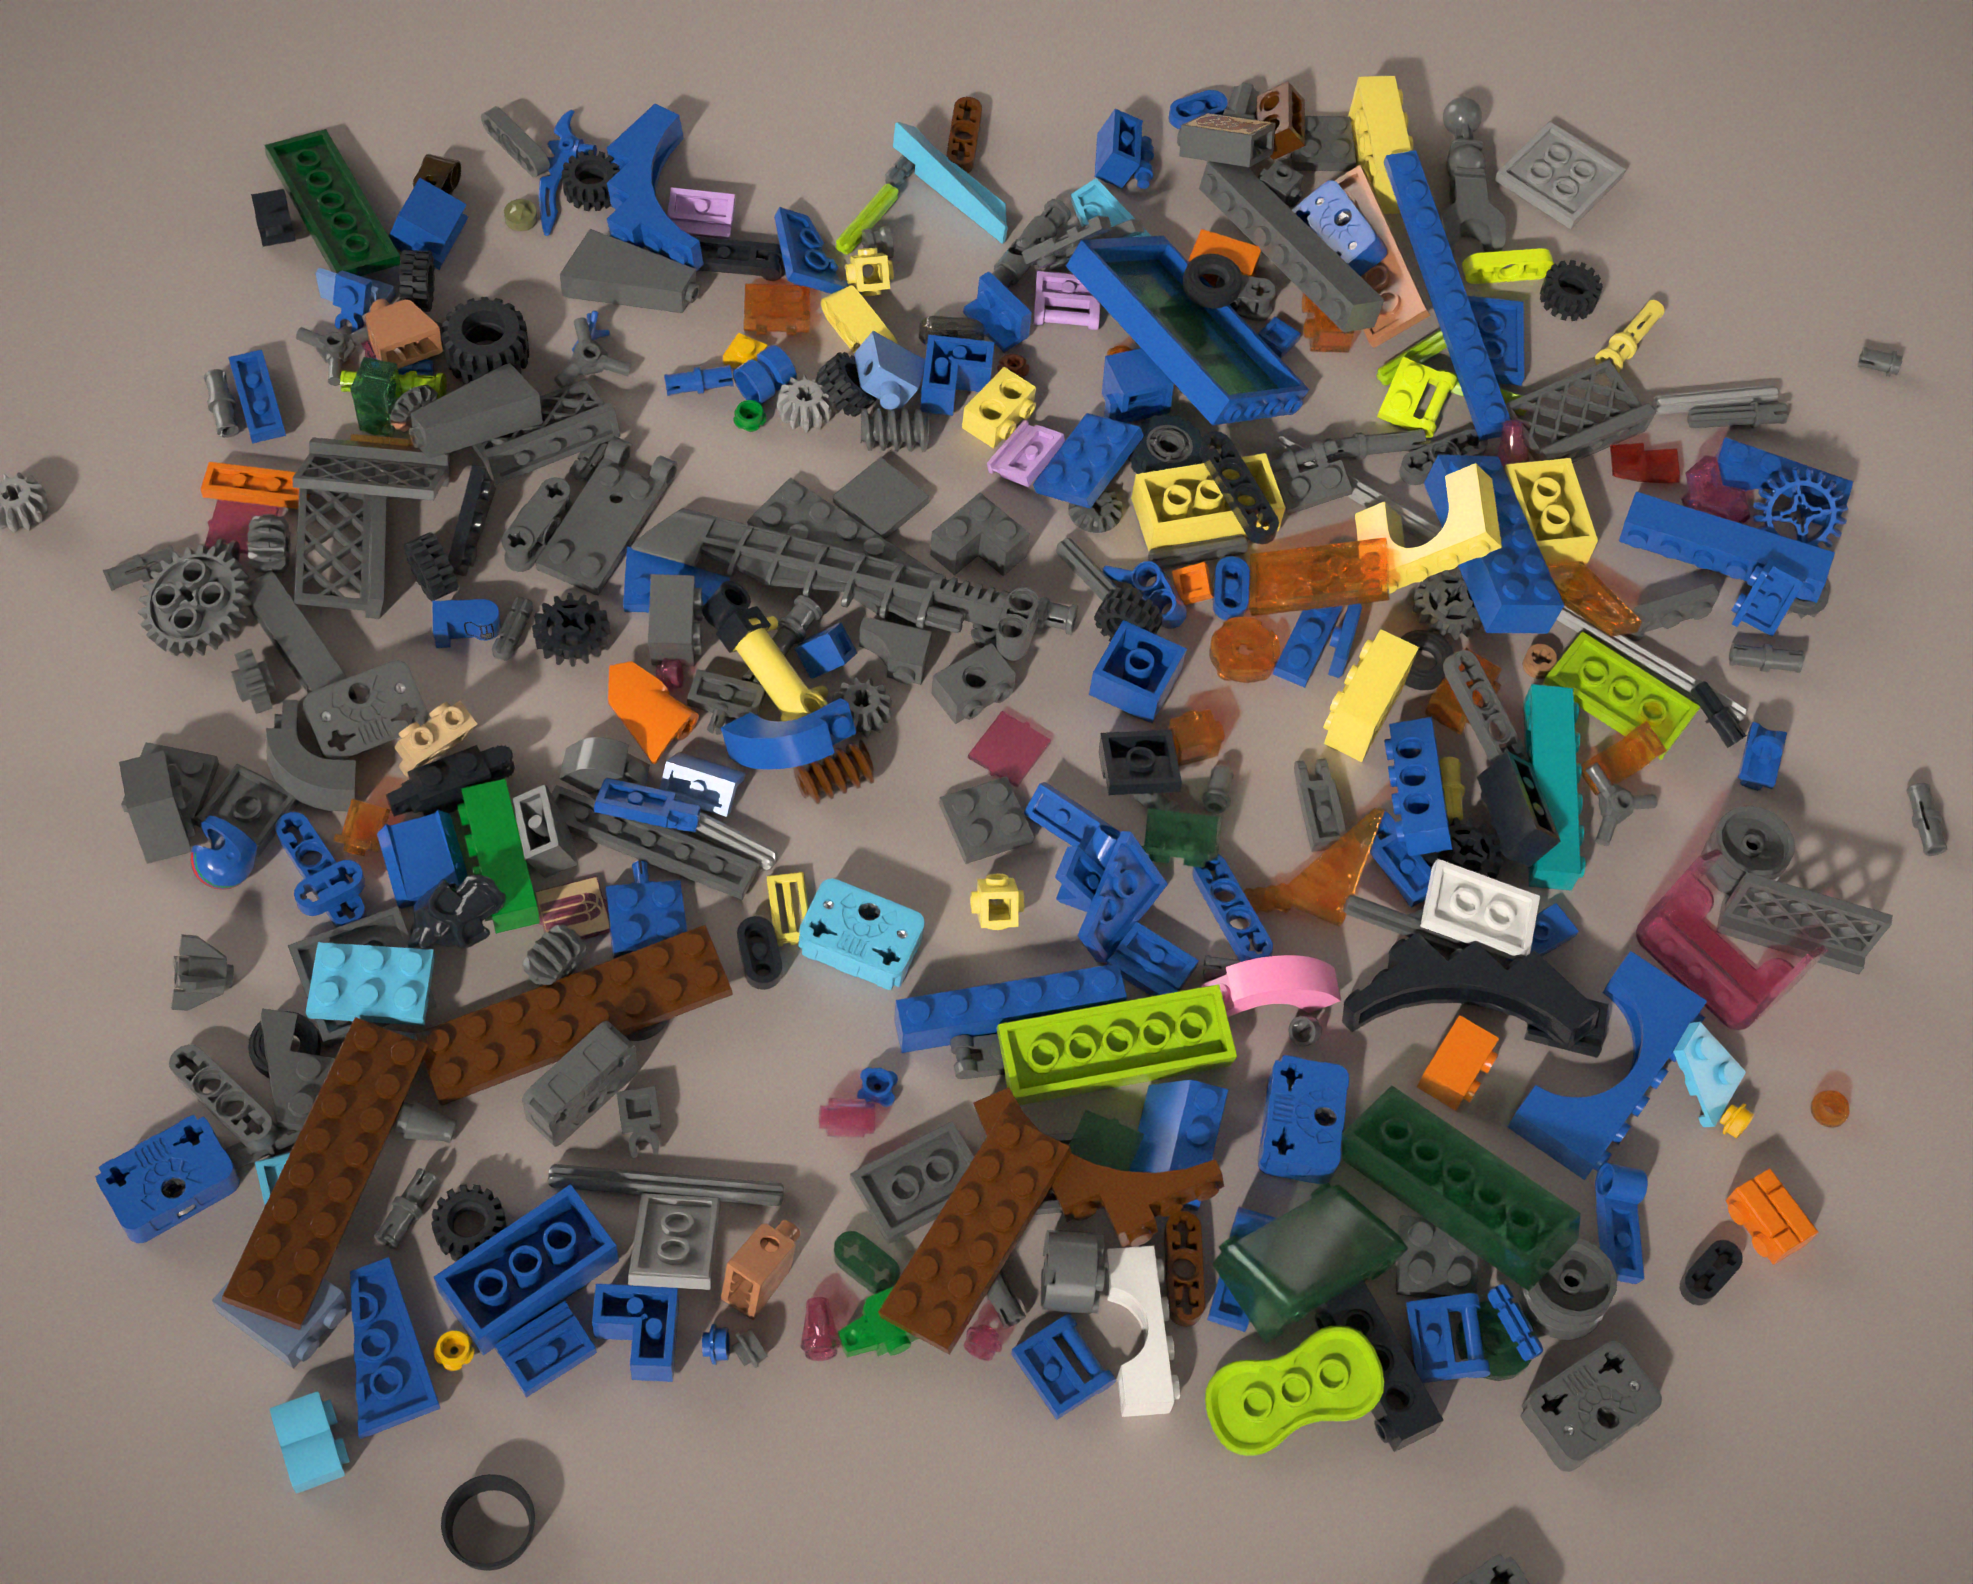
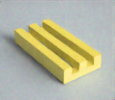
M803 872L766 876L772 924L778 947L783 946L785 943L797 945L799 942V932L796 931L790 882L797 883L803 921L809 909ZM781 883L789 933L782 934L775 884Z

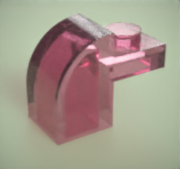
M1705 455L1685 472L1689 491L1681 497L1683 506L1744 524L1751 518L1745 490L1723 485L1717 457Z

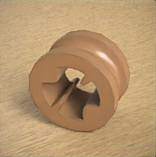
M1534 644L1528 648L1523 659V669L1530 677L1536 679L1546 678L1556 664L1557 655L1548 645ZM1538 658H1542L1543 660H1545V662H1542L1541 665L1535 663L1534 661L1538 660Z

